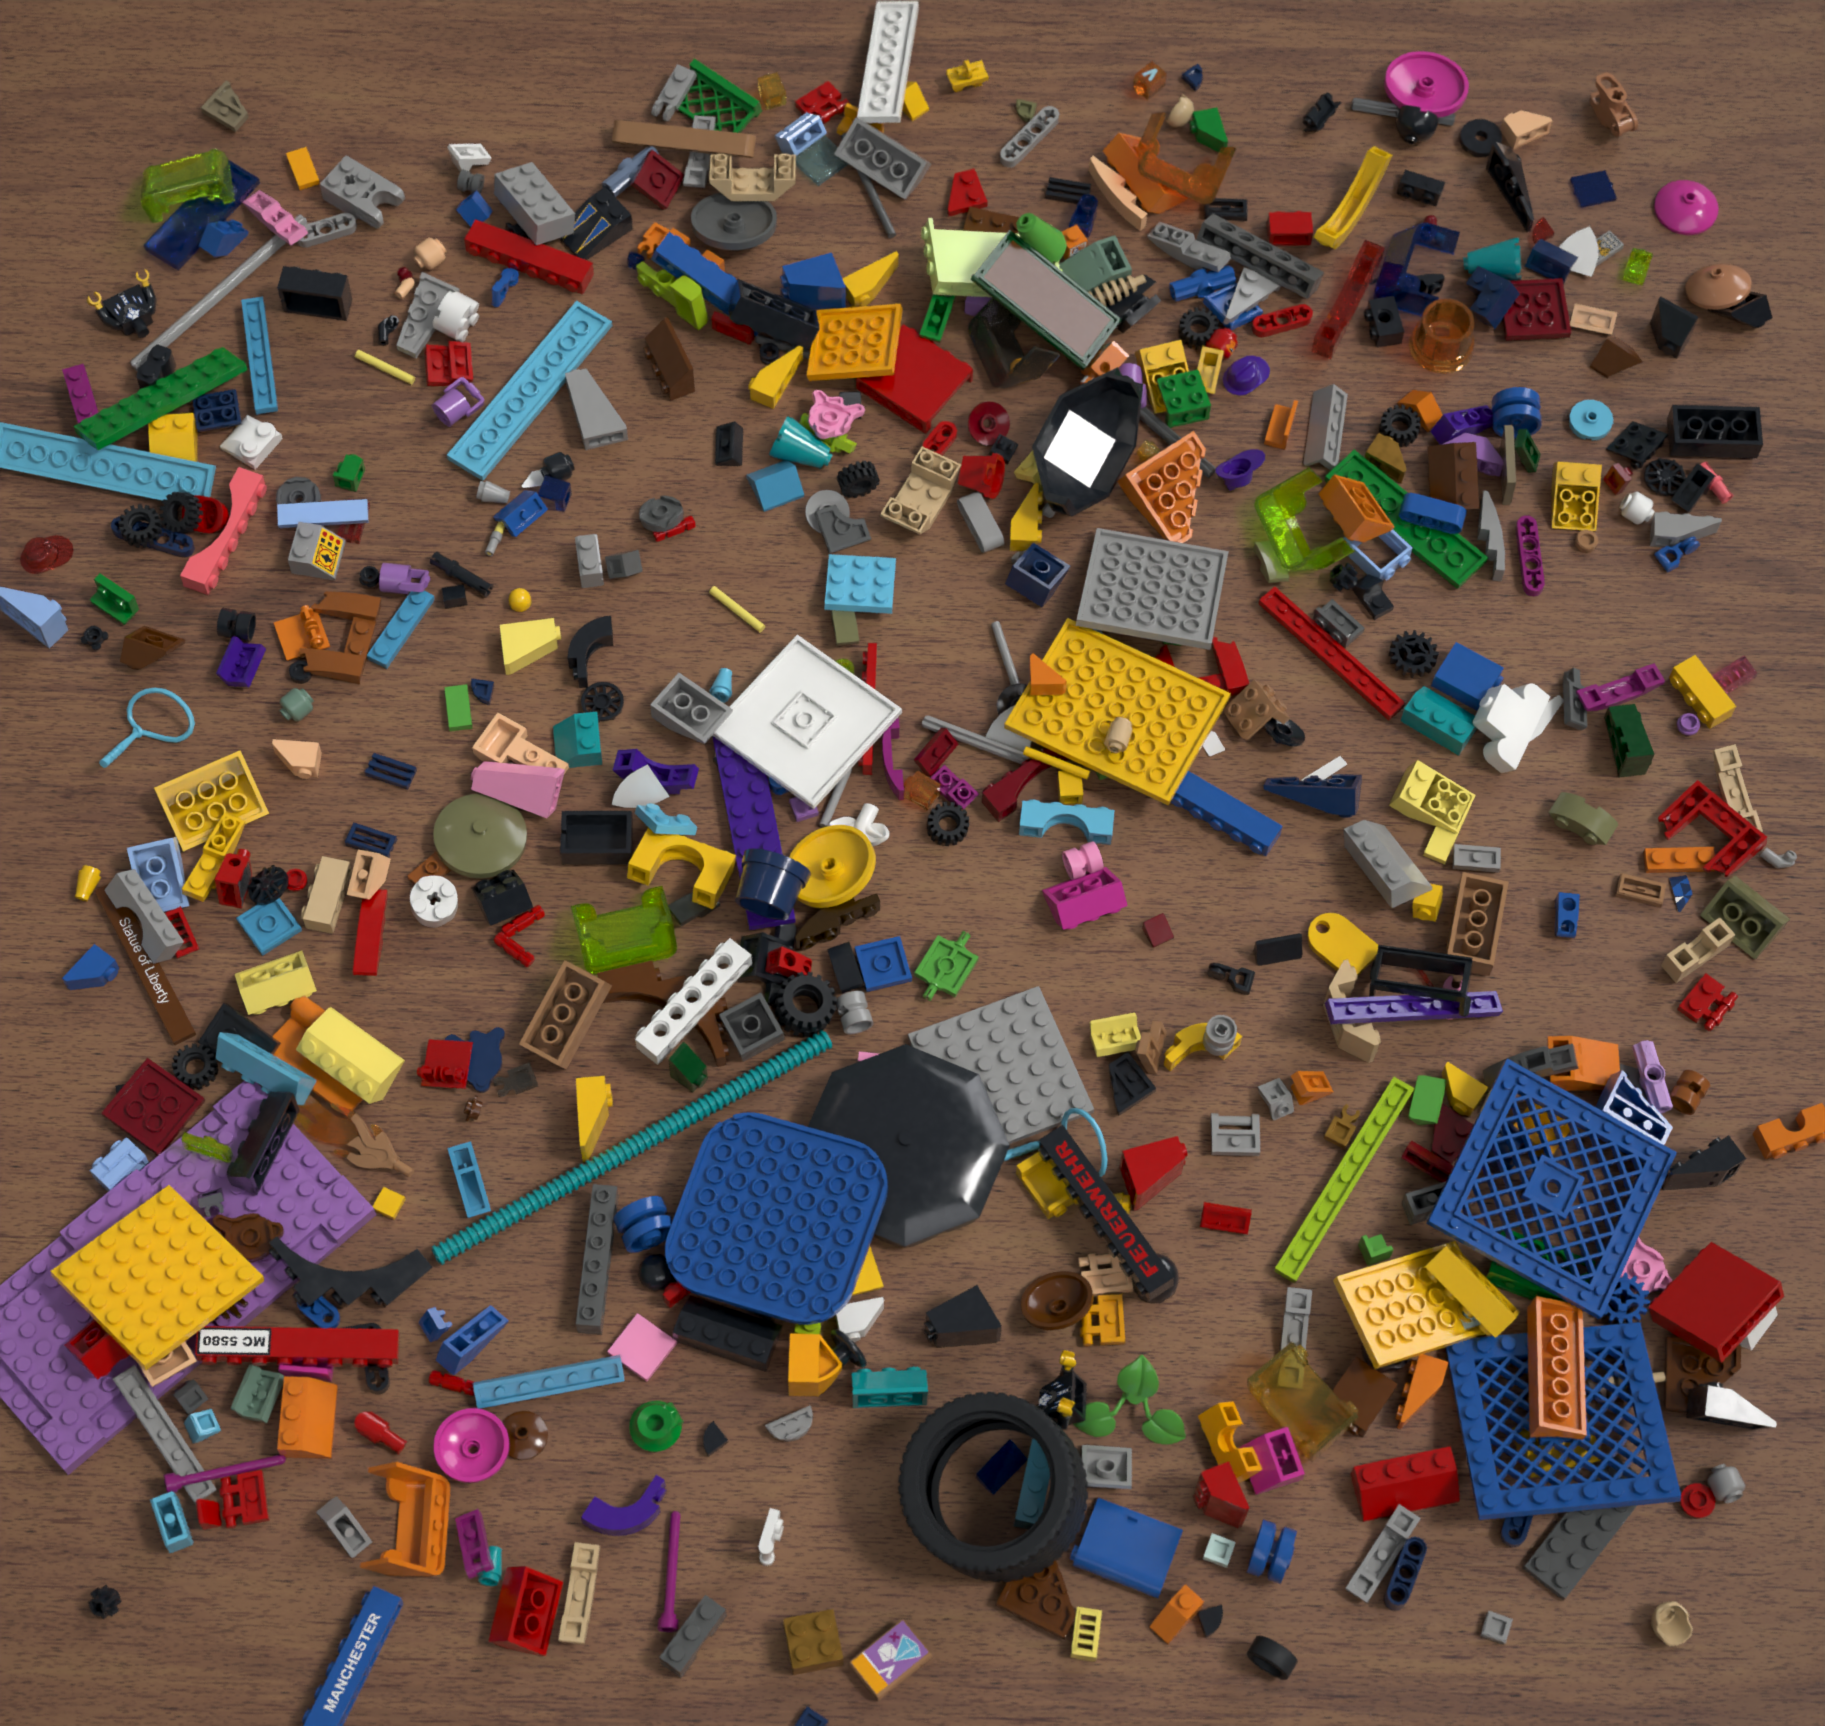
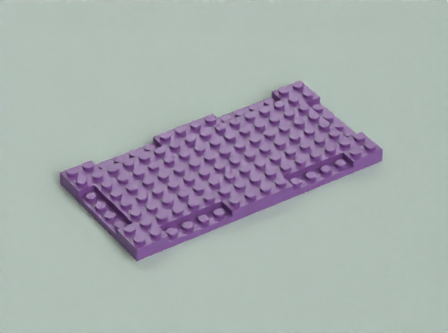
M244 1080L213 1106L214 1110L143 1169L140 1171L138 1169L134 1170L62 1229L60 1237L0 1285V1398L67 1475L72 1473L137 1418V1415L113 1381V1378L135 1365L158 1400L201 1364V1361H198L195 1356L197 1333H195L185 1342L197 1362L153 1388L140 1365L130 1355L114 1365L108 1375L97 1380L64 1346L94 1318L51 1276V1270L168 1185L184 1198L215 1230L225 1237V1233L216 1229L212 1222L213 1218L220 1214L219 1208L211 1206L209 1209L211 1217H207L205 1207L200 1208L197 1200L199 1194L222 1188L224 1212L221 1215L236 1218L244 1214L257 1213L272 1222H279L284 1228V1235L280 1240L292 1251L315 1264L323 1261L376 1216L375 1209L329 1163L294 1124L258 1195L230 1184L226 1174L228 1166L232 1161L235 1162L238 1156V1147L243 1140H246L249 1134L250 1123L253 1119H257L260 1113V1104L264 1098L267 1099L268 1094L261 1090L257 1082L251 1084ZM270 1254L262 1260L250 1262L264 1276V1282L242 1298L248 1302L245 1308L236 1303L234 1304L242 1314V1317L238 1319L226 1310L230 1315L229 1319L226 1320L219 1315L206 1326L244 1327L298 1282V1280L292 1281L284 1271L286 1268L281 1260L276 1262Z

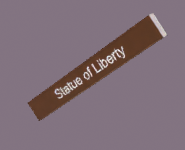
M109 884L95 890L174 1045L195 1036V1030L160 963H153L141 946L143 931L132 910L128 907H115L104 891Z

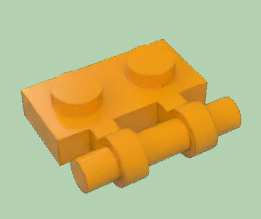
M1122 1294L1098 1295V1305H1092L1089 1312L1082 1318L1080 1336L1083 1337V1346H1092L1093 1336H1100V1345L1125 1344ZM1091 1315H1098L1099 1326H1092Z

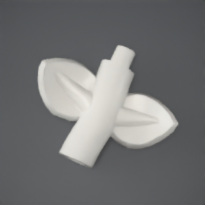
M868 803L863 805L857 819L840 817L827 824V826L847 825L855 827L867 836L872 846H877L889 838V830L884 824L873 823L879 809Z

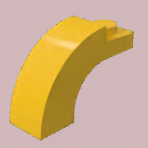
M1207 1023L1191 1025L1175 1035L1174 1045L1164 1054V1066L1169 1071L1173 1070L1189 1054L1201 1050L1207 1051L1203 1045ZM1238 1032L1232 1050L1223 1056H1219L1223 1060L1240 1046L1242 1036Z

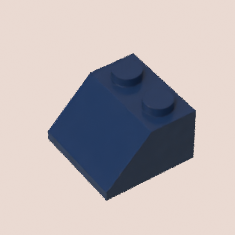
M1033 542L1012 566L1005 585L1038 606L1043 607L1053 596L1071 566Z

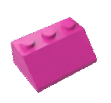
M1107 867L1092 874L1087 873L1083 877L1068 880L1042 890L1056 923L1063 930L1076 928L1078 924L1086 921H1095L1107 913H1117L1121 908L1128 906L1121 880Z

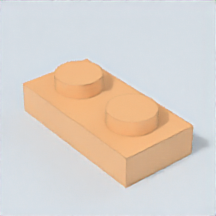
M1574 303L1570 326L1612 335L1617 312Z

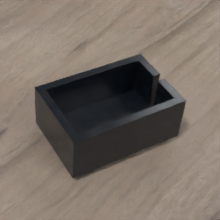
M283 266L277 287L283 312L347 321L353 300L347 275L337 272H322L317 269H301L296 266Z
M562 811L560 845L562 865H628L632 858L633 846L632 811Z

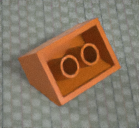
M1334 474L1319 492L1324 507L1330 510L1334 516L1333 520L1341 526L1344 536L1350 541L1356 540L1364 543L1394 529V525L1363 482Z
M284 1377L277 1446L280 1455L285 1456V1458H332L338 1385L310 1377Z

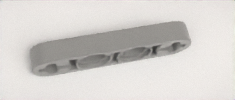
M1053 106L1044 107L1002 148L1000 154L1001 164L1010 168L1016 166L1058 124L1059 111ZM1039 127L1042 131L1040 133H1033L1031 128ZM1020 140H1025L1029 144L1025 147L1019 146L1017 143ZM1014 153L1013 158H1006V155L1011 156Z

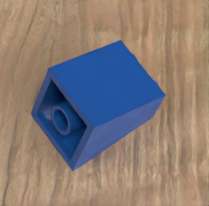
M832 252L782 266L783 275L780 276L782 285L780 292L782 297L814 310L846 308V287Z

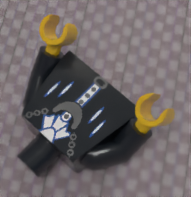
M146 269V279H140L138 272H136V278L142 283V287L137 284L102 301L103 305L100 304L101 295L98 292H94L97 302H92L90 297H87V303L90 306H95V312L106 327L115 331H121L127 336L136 333L139 338H144L149 334L150 331L147 326L153 323L151 316L155 314L157 299L152 285L148 283L149 272Z
M1063 1350L1060 1355L1059 1363L1062 1365L1060 1375L1040 1389L1039 1404L1035 1405L1046 1413L1062 1430L1067 1429L1071 1424L1086 1420L1087 1383L1073 1371L1076 1366L1075 1353Z

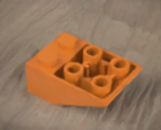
M1548 1036L1546 1046L1549 1049L1573 1044L1575 1047L1579 1069L1548 1076L1549 1082L1565 1091L1603 1090L1610 1075L1620 1071L1618 1044L1576 1036Z

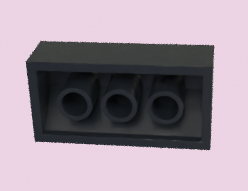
M737 278L728 308L729 319L737 325L744 324L749 326L757 333L764 332L769 334L777 341L784 340L789 342L795 348L801 346L806 350L810 349L820 329L816 310Z
M270 1092L267 1099L264 1098L259 1107L260 1113L257 1119H253L250 1123L249 1134L246 1140L240 1143L235 1162L232 1161L228 1166L226 1174L232 1186L258 1195L300 1111L293 1093Z
M690 1295L680 1311L673 1330V1339L677 1343L767 1372L783 1326Z

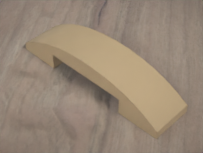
M1736 744L1713 750L1714 765L1723 801L1763 832L1757 811L1752 809L1739 768L1742 766Z
M576 1542L574 1544L571 1575L565 1611L562 1616L559 1642L582 1645L585 1643L594 1597L600 1545Z

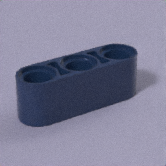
M1419 1537L1409 1538L1400 1552L1383 1599L1384 1604L1390 1610H1401L1411 1595L1427 1552L1426 1543ZM1408 1547H1417L1420 1551V1555H1411L1408 1551ZM1407 1569L1411 1573V1578L1405 1579L1401 1577L1399 1570ZM1390 1593H1400L1403 1600L1401 1602L1394 1601Z

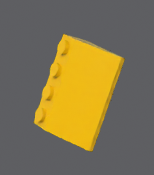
M241 750L154 787L155 793L183 851L206 842L224 813L244 820L245 824L269 814Z

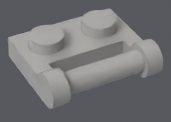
M1211 1113V1155H1260L1259 1114H1251V1116H1219L1218 1113ZM1219 1125L1251 1126V1130L1219 1129Z

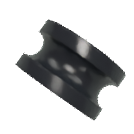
M766 343L761 346L760 360L762 363L770 365L779 359V348L775 344ZM767 352H772V356L768 357Z

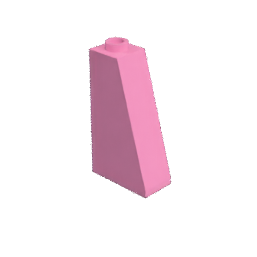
M484 761L478 768L475 767L471 774V780L473 781L471 790L548 818L556 809L565 770L561 768Z

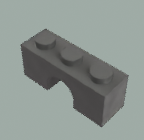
M705 1595L659 1657L660 1663L682 1678L695 1661L697 1652L709 1636L712 1637L727 1617L726 1609Z

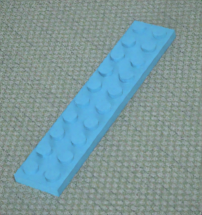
M576 301L447 454V460L484 481L566 382L565 373L571 372L580 366L610 330L612 321Z
M0 422V468L158 500H168L166 496L168 494L172 495L171 492L211 496L216 470L215 465L111 444L96 450L81 438Z

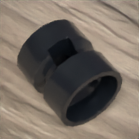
M222 608L217 621V635L225 638L236 636L240 640L249 642L252 640L256 628V614L247 611H241L238 614L235 609Z

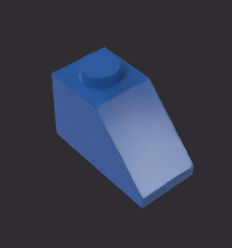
M94 944L62 979L69 990L102 987L117 976L120 968L114 958Z

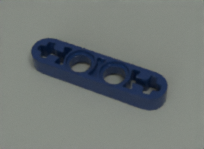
M118 516L111 522V529L117 538L124 540L121 531L118 530V527H120L119 521H121L120 516ZM138 521L132 526V529L134 531L145 530L149 523ZM161 528L162 534L158 535L159 537H169L167 543L159 544L155 539H153V545H150L149 542L146 543L149 548L182 558L191 556L195 550L191 537L165 528ZM185 543L188 544V547L180 549V546H184Z

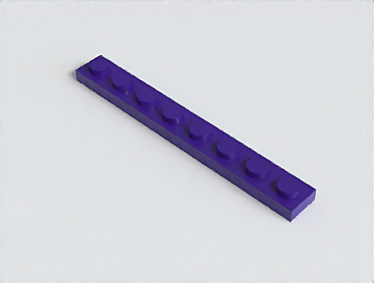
M1497 991L1468 992L1467 996L1471 998L1469 1015L1466 1017L1459 1015L1460 1002L1414 995L1327 999L1324 1003L1330 1024L1500 1016L1503 1012Z

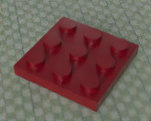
M1562 278L1510 281L1520 294L1503 317L1506 341L1570 338L1572 332Z
M147 1058L101 1114L159 1156L203 1105L205 1098Z

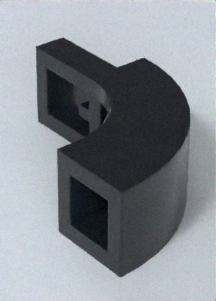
M611 615L599 617L588 622L576 632L570 642L568 664L569 669H573V678L578 680L579 688H588L587 664L590 656L600 648L613 646Z

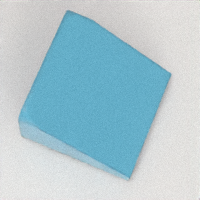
M212 1409L190 1414L184 1422L192 1443L200 1442L221 1431Z

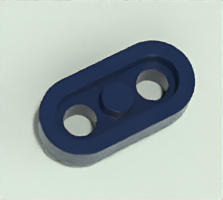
M1533 1515L1505 1518L1500 1532L1503 1543L1509 1547L1522 1545L1527 1537ZM1510 1531L1516 1533V1539H1512L1509 1536Z

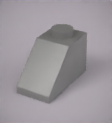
M337 1496L316 1512L352 1558L372 1543L355 1517Z

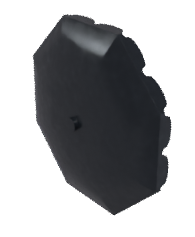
M907 1044L832 1072L808 1125L810 1128L861 1142L878 1155L887 1174L888 1193L873 1236L891 1245L904 1248L921 1244L937 1237L943 1232L954 1231L979 1219L1010 1147L980 1075Z

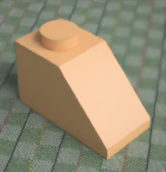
M1521 110L1514 114L1510 113L1503 118L1500 131L1511 147L1515 149L1549 134L1552 119Z
M273 739L272 744L275 754L295 776L303 779L318 778L322 754L319 743Z
M358 850L347 895L370 899L386 881L391 859L379 853Z

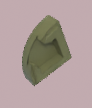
M1016 99L1018 116L1029 123L1035 116L1037 103Z

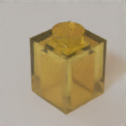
M778 72L759 77L758 92L766 110L786 105V90Z

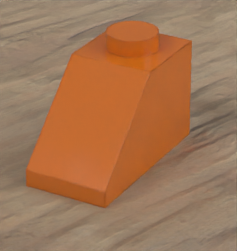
M1185 1584L1168 1602L1149 1628L1169 1645L1197 1612L1202 1609L1204 1601Z

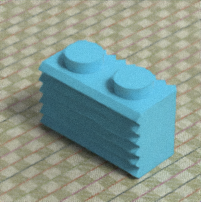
M172 1491L150 1500L165 1547L170 1553L193 1544L191 1532L179 1502L180 1500Z

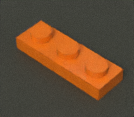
M1714 847L1645 848L1643 851L1646 873L1705 872L1703 867L1715 856Z

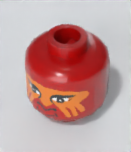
M1228 328L1216 329L1206 342V347L1223 350L1222 360H1228L1238 346L1237 336Z

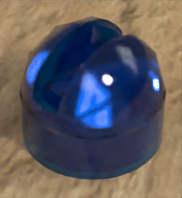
M629 252L627 265L630 268L632 267L633 270H637L636 266L644 262L645 257L635 252Z

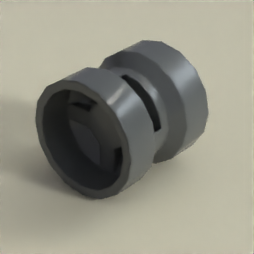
M462 169L458 177L457 189L464 192L468 190L471 193L477 190L481 194L485 177L482 174H471L470 171Z

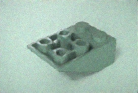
M1115 235L1092 243L1059 264V268L1062 269L1063 273L1087 292L1091 291L1092 295H1095L1094 288L1097 286L1103 292L1102 284L1105 282L1109 289L1111 288V280H1114L1117 285H1119L1118 278H1123L1126 282V276L1131 275L1132 268Z

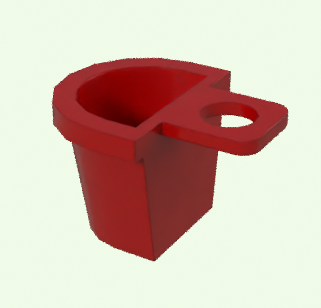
M992 453V456H963L958 484L982 492L986 498H996L1004 481V458L997 453Z

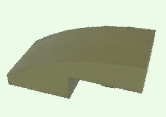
M1275 541L1255 542L1253 550L1262 562L1260 571L1268 583L1289 581L1287 566Z
M831 610L836 646L859 644L855 612Z

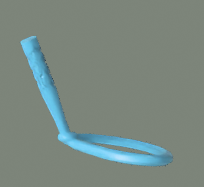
M155 687L138 692L131 698L127 706V719L133 727L132 734L116 745L99 763L103 768L108 767L126 750L134 739L140 738L142 735L174 743L187 739L193 733L195 726L194 716L190 708L178 695L166 689ZM149 693H160L172 698L184 709L188 717L189 726L187 731L181 736L169 737L142 730L136 724L132 715L133 705L136 700Z
M1071 1108L1064 1113L1061 1125H1064L1067 1130V1121L1071 1114H1079L1089 1121L1100 1144L1102 1161L1098 1174L1102 1177L1107 1169V1151L1102 1132L1096 1121L1086 1111L1079 1108ZM1039 1141L1009 1149L1004 1161L1039 1150Z

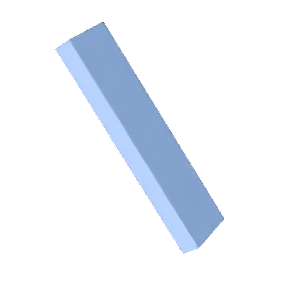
M367 499L277 504L279 528L297 527L298 522L321 526L369 523Z

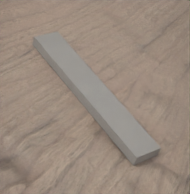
M133 1365L113 1378V1381L175 1475L180 1474V1476L204 1471L136 1366ZM211 1480L183 1486L195 1505L197 1499H205L217 1491Z

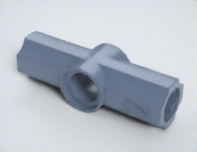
M647 146L634 158L624 159L618 166L617 171L602 182V187H606L615 197L630 186L647 153L650 150H654L658 154L657 150L653 146Z

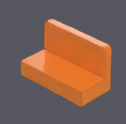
M1294 400L1292 408L1275 404L1264 445L1283 450L1286 449L1297 410V400Z

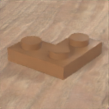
M1152 1021L1151 1029H1148L1147 1032H1142L1141 1038L1137 1041L1135 1052L1147 1073L1155 1075L1158 1072L1167 1034L1163 1023L1159 1021Z

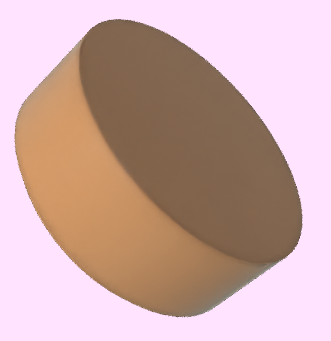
M1590 530L1580 531L1575 539L1576 548L1583 553L1593 552L1598 544L1597 535Z

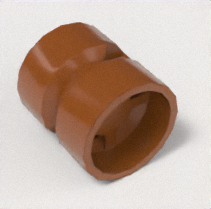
M1684 1070L1676 1082L1677 1086L1673 1087L1669 1096L1674 1109L1687 1115H1693L1701 1103L1700 1099H1703L1709 1090L1710 1082L1698 1072Z

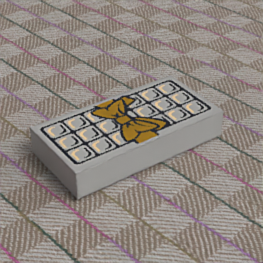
M1611 231L1596 239L1598 244L1596 267L1623 249L1624 244Z

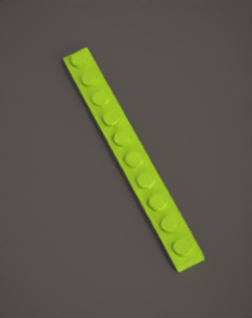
M1393 1077L1275 1267L1274 1272L1293 1283L1297 1282L1415 1088Z

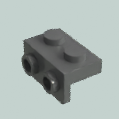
M1333 599L1324 607L1315 609L1314 622L1344 648L1364 632L1365 628Z

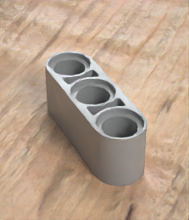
M977 491L957 499L960 513L981 552L985 553L1003 546V535L980 492Z

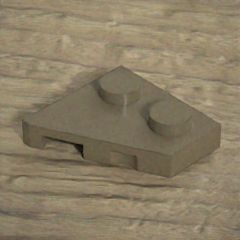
M227 80L201 107L202 113L234 132L249 118L247 111L241 105L238 96L234 93Z

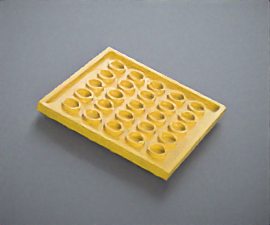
M170 1185L50 1271L51 1276L145 1371L264 1282V1276Z

